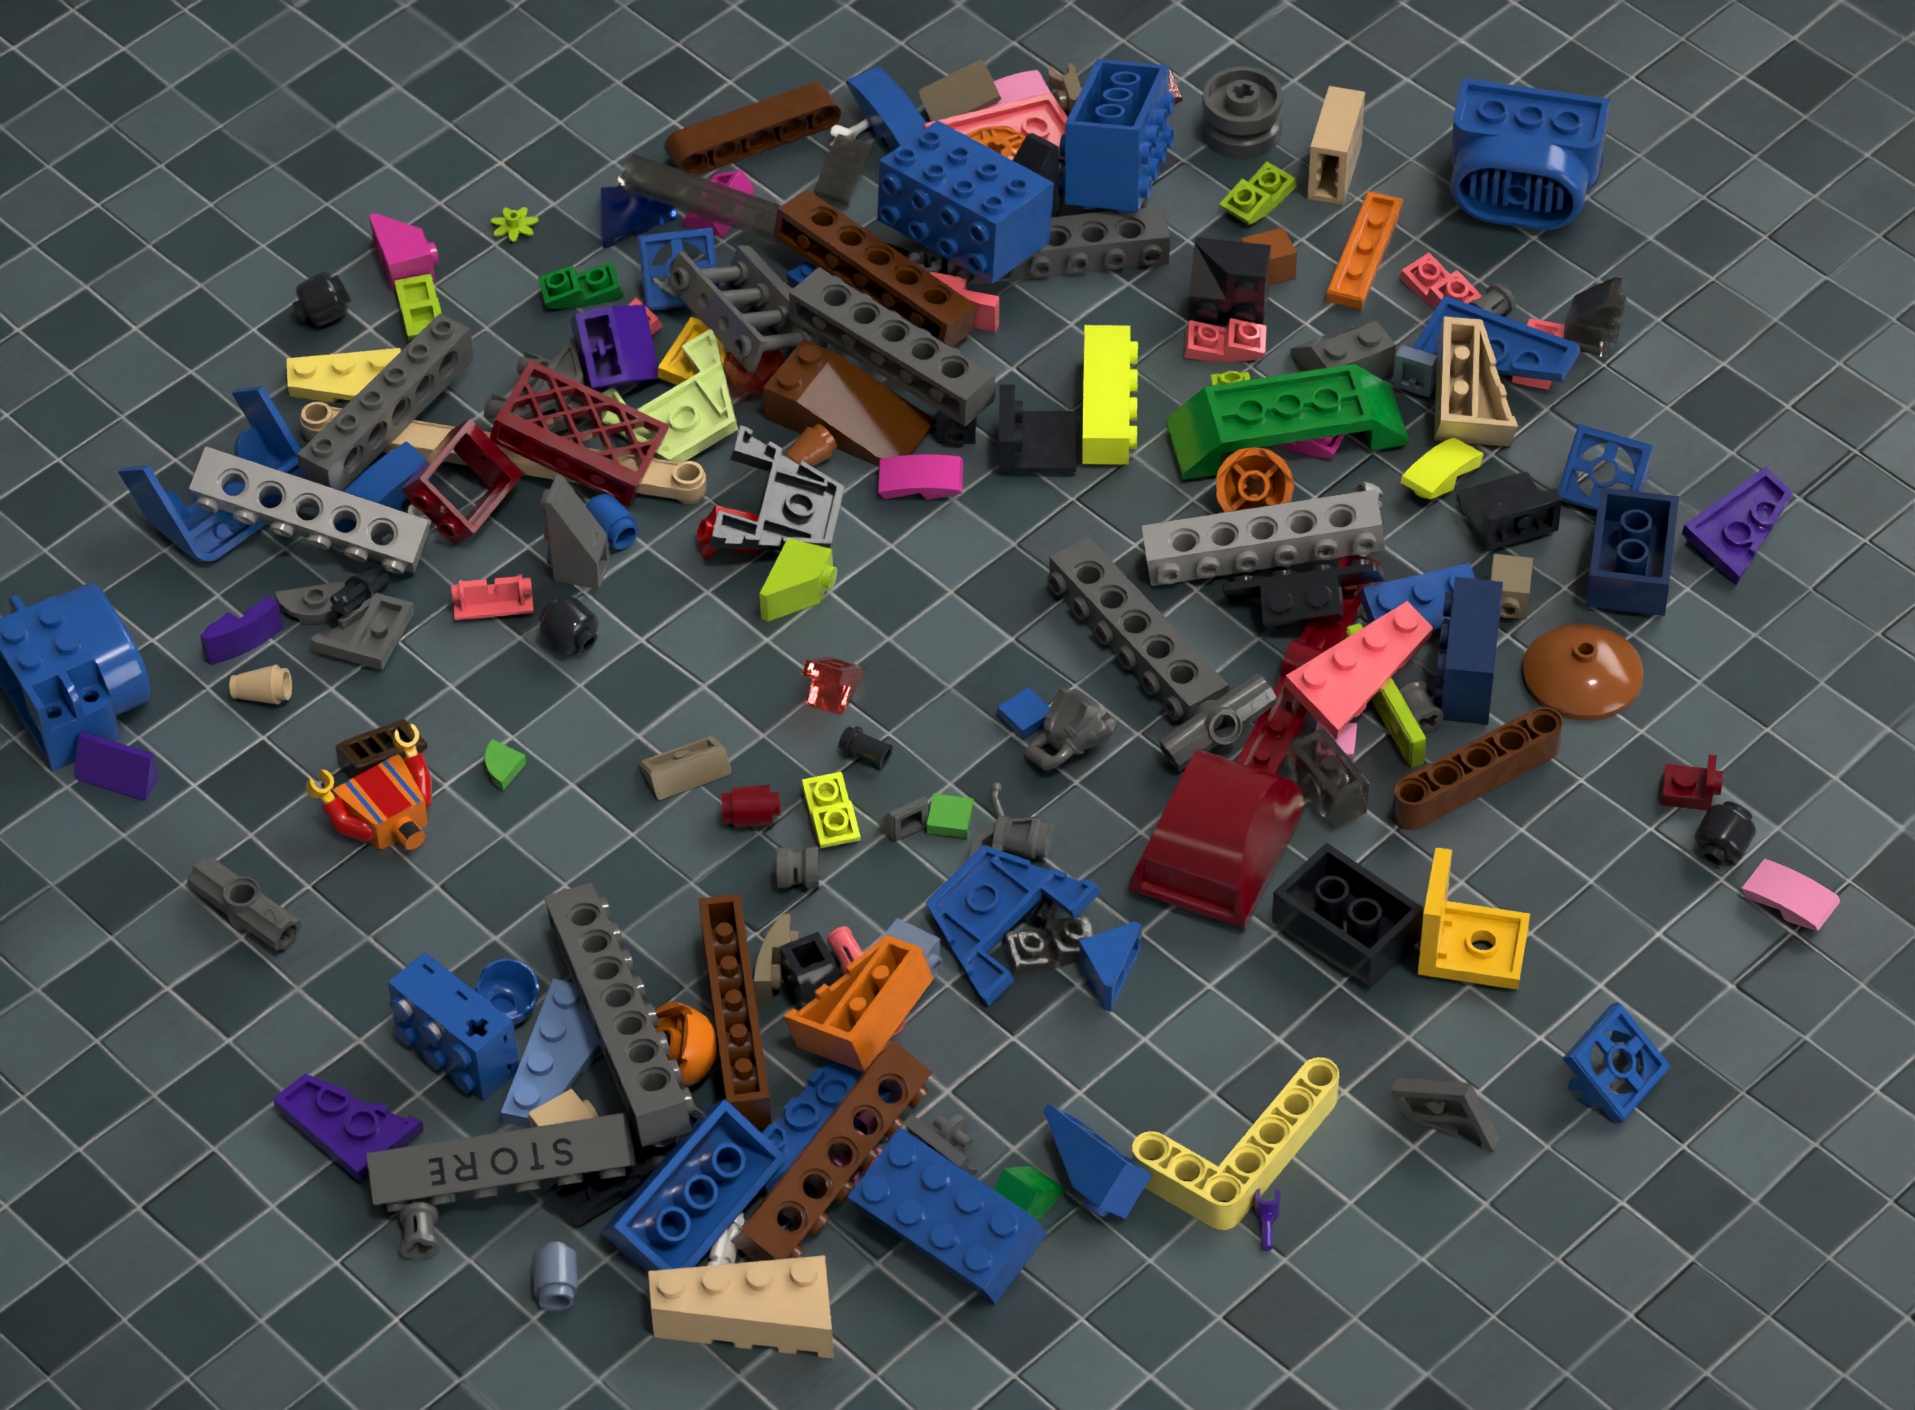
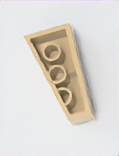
M825 1255L648 1271L654 1337L706 1344H711L713 1340L733 1342L735 1347L752 1349L754 1344L778 1347V1352L796 1354L797 1350L818 1352V1357L834 1359Z

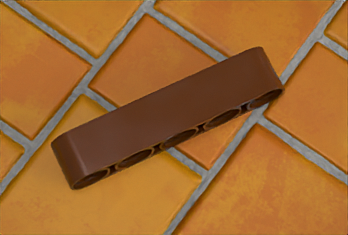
M809 83L677 130L666 139L664 149L679 173L683 177L692 178L827 130L839 121L841 109L822 83Z
M1549 707L1535 708L1401 778L1394 786L1392 819L1394 823L1406 830L1422 828L1551 760L1558 755L1563 729L1562 716L1555 709Z

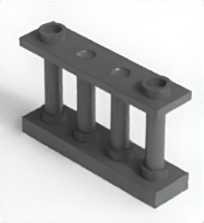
M750 245L737 246L730 266L700 269L685 252H678L667 284L709 329H712L714 335L749 373L756 371L762 353L765 351L789 348L795 350L803 339L827 348V341L790 319L789 292L791 289ZM731 281L738 290L720 291L714 283ZM751 303L758 312L741 314L734 305ZM772 326L779 334L762 336L755 328Z

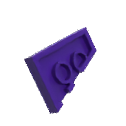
M1764 467L1687 522L1681 534L1737 585L1789 503L1793 491L1767 467Z
M306 1073L273 1098L274 1107L279 1113L359 1182L369 1175L366 1153L403 1148L424 1131L423 1123L419 1119L408 1116L407 1119L390 1113L387 1106L377 1102L371 1105L350 1096V1091Z

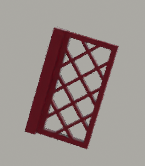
M530 360L503 409H500L495 418L489 438L495 444L601 494H612L620 503L629 507L670 425ZM534 375L546 381L550 390L533 394L528 381ZM574 394L582 398L585 406L568 410L563 396ZM555 399L560 412L543 416L537 402ZM529 404L535 418L525 420L511 412L514 407ZM610 411L618 416L620 423L603 427L598 413ZM589 415L595 429L578 432L573 419ZM564 421L570 435L559 436L551 432L547 425ZM644 427L657 434L654 440L638 443L632 429ZM625 432L630 445L613 449L607 435ZM599 437L605 451L595 453L585 448L582 441ZM634 454L639 463L637 472L621 465L618 457Z

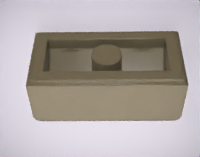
M983 60L970 64L918 91L931 122L978 111L1001 100L997 87Z
M713 736L639 762V767L658 800L729 776L732 771L726 748Z

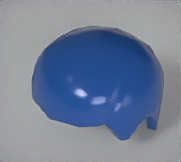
M502 958L484 966L474 991L510 1018L515 1026L527 1020L532 1014L538 999L539 983L533 969L520 960Z

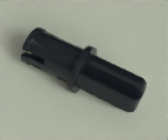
M372 565L361 575H354L348 578L345 586L330 597V601L333 604L331 610L334 613L340 612L342 615H346L358 605L361 606L364 601L371 599L373 594L388 585V572L386 571L383 575L377 577L376 574L384 568L380 565Z

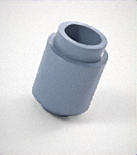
M561 1242L546 1243L533 1254L534 1296L539 1300V1305L543 1309L550 1311L565 1310L574 1304V1298L578 1294L577 1255L572 1248L567 1247L566 1244Z

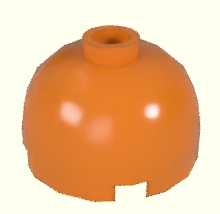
M1257 447L1240 449L1227 457L1219 468L1216 477L1217 501L1225 513L1291 503L1295 488L1292 472L1285 460L1271 450Z
M666 1002L655 1010L659 1025L655 1030L656 1032L664 1031L671 1053L667 1058L668 1060L676 1059L682 1075L683 1083L679 1084L680 1088H689L701 1082L716 1064L718 1058L717 1034L710 1020L698 1010L678 1002Z

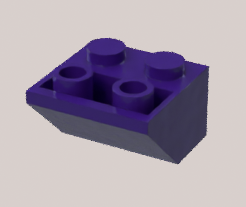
M645 305L609 306L573 315L570 324L585 386L602 392L612 387L617 389L661 379L657 377L658 361Z

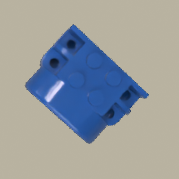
M1462 78L1453 116L1450 161L1454 166L1450 189L1456 204L1468 215L1488 223L1534 230H1553L1570 224L1578 217L1583 208L1587 188L1595 185L1599 178L1600 168H1602L1610 99Z
M87 583L57 597L52 596L27 607L17 594L9 597L11 614L0 618V686L51 771L54 772L75 763L78 736L81 732L116 742L120 734L116 716L141 706L150 700L151 685L149 677L130 633L104 592L96 584Z

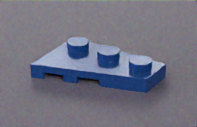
M1470 563L1363 587L1358 595L1369 624L1408 601L1433 627V633L1442 626L1443 618H1451L1443 616L1445 592L1453 593L1455 577L1475 579Z

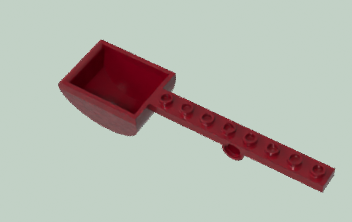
M1360 555L1341 557L1336 568L1347 567L1351 561L1360 559L1371 560L1373 563H1377L1380 568L1382 562ZM1376 582L1342 587L1344 618L1309 622L1299 641L1293 640L1290 643L1283 659L1281 676L1273 689L1277 697V704L1260 715L1237 761L1196 749L1130 879V891L1246 929L1305 810V800L1298 785L1289 778L1279 776L1310 714L1304 705L1284 686L1285 677L1346 639L1347 627L1355 625L1363 609L1358 593L1363 587L1375 585Z

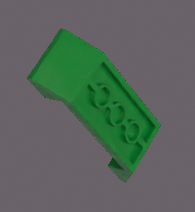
M1356 364L1206 386L1166 418V426L1183 480L1217 475L1221 467V453L1238 451L1244 448H1258L1365 431L1371 451L1409 445V438L1391 385Z

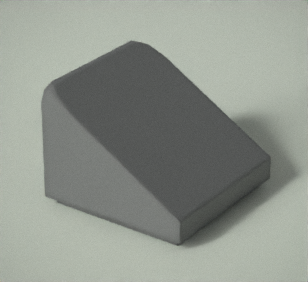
M924 796L889 812L880 819V825L893 842L927 827V798Z

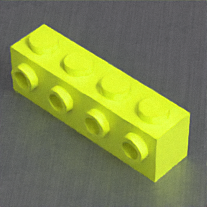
M1085 325L1082 464L1129 465V449H1137V426H1129V420H1137V397H1130V392H1137L1138 369H1130V364H1138V341H1130V326Z

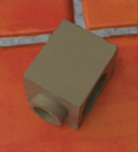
M1494 554L1491 580L1503 582L1500 617L1527 619L1533 558Z

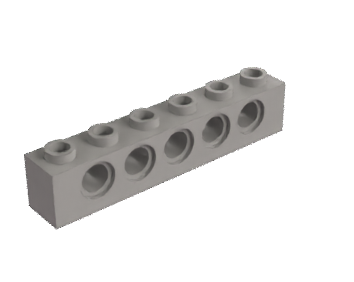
M206 446L189 487L192 500L196 501L195 505L203 510L217 513L221 509L233 513L232 517L242 523L255 525L257 521L269 525L270 530L278 535L292 537L293 534L308 538L307 542L317 548L329 550L330 546L344 550V554L353 560L366 562L368 558L380 562L385 570L395 574H404V571L415 574L430 533L429 520ZM233 482H239L245 486L243 492L236 496L227 495L224 490ZM274 494L282 498L281 503L275 508H266L261 505L262 500L268 495ZM306 507H314L319 510L318 516L313 520L305 521L298 517L300 511ZM350 519L356 523V527L349 533H341L335 529L338 522ZM382 531L389 532L394 536L393 540L387 545L375 544L372 541L373 537Z
M1376 489L1142 525L1151 586L1174 584L1182 581L1212 578L1221 575L1251 572L1260 569L1329 560L1357 554H1369L1385 550Z

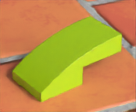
M431 274L394 280L408 340L414 339L441 313Z

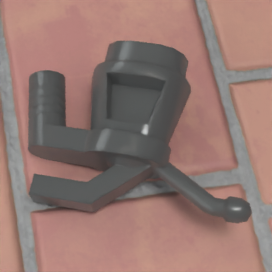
M994 782L990 790L991 801L998 819L974 835L969 858L982 845L992 839V848L1003 852L1007 851L1034 860L1036 857L1046 858L1051 846L1053 823L1042 821L1041 817L1038 816L1023 818L1005 816L998 798L1002 787L999 782Z

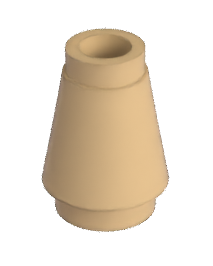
M276 664L239 675H232L229 683L230 694L233 699L280 704L282 700H289L291 697V674L287 668H280Z

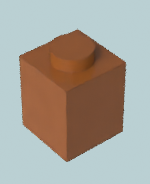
M1284 228L1241 238V242L1271 245L1269 286L1296 279L1297 251Z

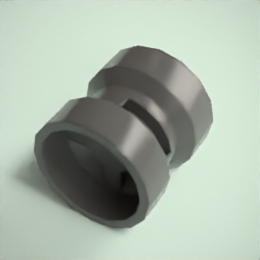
M777 847L778 889L791 888L794 884H803L806 888H819V847H806L803 851H793L790 847Z

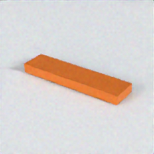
M1370 191L1367 192L1327 289L1326 302L1360 310L1363 309L1403 210L1404 199Z

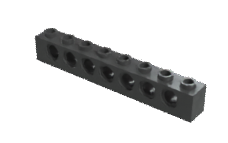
M592 882L544 896L551 930L574 985L577 988L581 1002L641 1146L644 1147L692 1132L689 1114L695 1112L691 1093L688 1087L681 1089L679 1084L683 1083L678 1063L676 1059L668 1060L667 1056L671 1055L669 1044L664 1031L656 1032L655 1030L659 1025L652 1003L644 1005L643 1001L647 1000L643 982L640 976L632 977V974L635 973L633 960L628 949L622 951L620 947L624 946L622 935L617 922L609 923V920H612V914L606 897L598 898Z

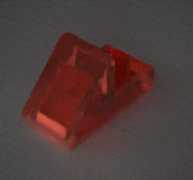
M833 657L806 659L802 675L813 678L807 697V704L836 714H843L864 678L867 668Z

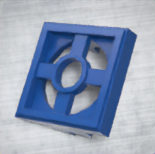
M712 227L638 236L646 307L650 311L688 307L678 294L677 297H671L663 293L652 278L667 277L669 279V265L676 259L678 252H683L682 242H687L697 247L705 256V260L693 261L700 269L717 268ZM671 243L672 256L667 260L666 264L651 266L656 253L662 247ZM719 282L714 283L715 286L720 290Z
M1578 424L1557 492L1562 501L1595 511L1598 510L1600 487L1607 488L1618 482L1631 486L1629 491L1644 492L1643 487L1645 482L1648 481V467L1654 446ZM1602 443L1606 444L1603 456L1596 458L1592 462L1584 460V452L1590 447ZM1619 447L1624 449L1631 457L1635 474L1620 470L1618 463L1615 461ZM1601 461H1609L1615 467V476L1607 483L1598 482L1593 475L1595 466ZM1579 471L1588 473L1591 481L1594 483L1590 497L1586 496L1578 486L1577 478Z
M1620 1002L1610 1004L1562 1058L1574 1073L1570 1078L1568 1088L1570 1090H1581L1584 1094L1578 1099L1580 1103L1591 1107L1601 1106L1614 1124L1623 1122L1671 1067ZM1613 1031L1611 1038L1605 1032ZM1613 1042H1617V1043L1623 1042L1625 1045H1623V1044L1615 1045ZM1594 1043L1604 1054V1069L1598 1075L1592 1070L1590 1060ZM1616 1050L1621 1051L1627 1057L1628 1068L1623 1074L1616 1071L1612 1064V1055ZM1636 1059L1640 1060V1076L1635 1071ZM1614 1078L1624 1079L1632 1091L1618 1095L1610 1092L1606 1087Z

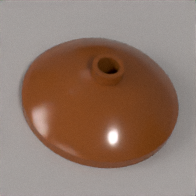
M1567 624L1544 632L1531 643L1524 656L1522 675L1529 694L1542 707L1555 709L1564 718L1592 721L1614 716L1634 702L1642 687L1643 665L1636 649L1616 632L1591 624Z

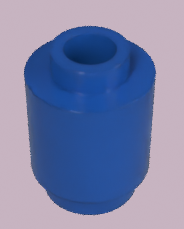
M612 494L595 496L587 503L586 507L607 533L609 547H614L618 550L625 549L636 540L639 533L636 519Z

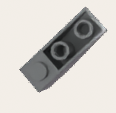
M556 474L551 489L544 490L541 501V511L545 512L547 516L544 537L549 539L550 543L547 563L552 565L555 582L599 589L610 562L608 535L562 475Z

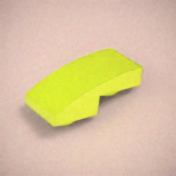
M1452 437L1435 446L1418 459L1402 475L1400 483L1413 489L1416 495L1431 500L1454 490L1457 476L1479 468L1484 453Z
M842 772L802 779L803 794L820 849L860 841L861 836L853 805L849 801Z

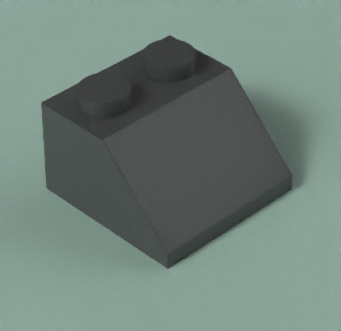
M1378 321L1356 322L1290 348V354L1303 371L1356 364L1382 380L1394 377L1396 344Z

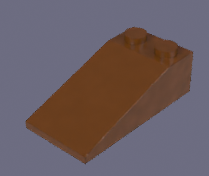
M805 339L800 342L763 387L765 419L800 434L807 427L813 428L816 424H820L835 439L837 450L877 467H880V459L913 455L936 426V420L836 352Z

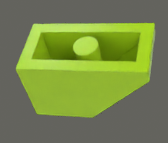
M788 538L759 594L761 620L769 622L819 604L826 589L831 590L837 577V567L833 566L832 549Z

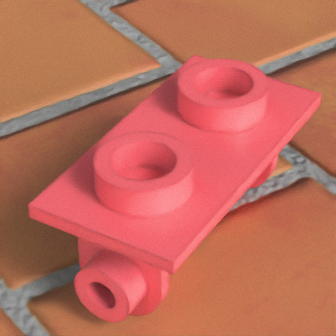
M522 574L516 577L494 578L495 584L487 585V579L459 580V584L451 585L455 620L534 613L531 578H523Z

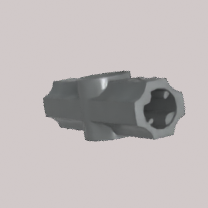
M1256 673L1220 699L1202 702L1197 707L1194 717L1159 740V747L1173 767L1180 772L1187 767L1196 749L1208 752L1219 744L1228 745L1234 742L1240 736L1244 726L1277 704V697L1265 679L1259 673ZM1223 715L1221 725L1213 729L1215 720Z
M203 857L193 865L192 872L187 878L189 888L228 916L229 924L233 928L240 931H250L276 951L279 949L286 950L295 942L296 936L301 930L300 920L262 894L256 880L250 877H239L213 857L209 859Z

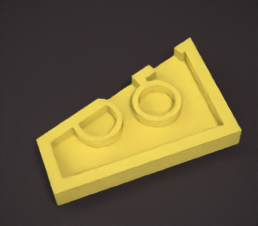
M401 349L287 358L289 396L331 403L339 399L352 400L401 352Z

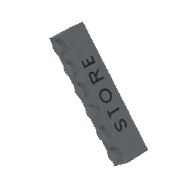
M626 1113L366 1153L373 1205L386 1204L387 1212L400 1211L404 1206L411 1204L412 1200L429 1197V1204L431 1205L456 1202L454 1193L471 1191L472 1199L498 1195L497 1187L514 1184L515 1192L541 1189L540 1180L556 1178L557 1186L583 1182L582 1174L599 1171L600 1179L625 1176V1167L636 1165L629 1114Z

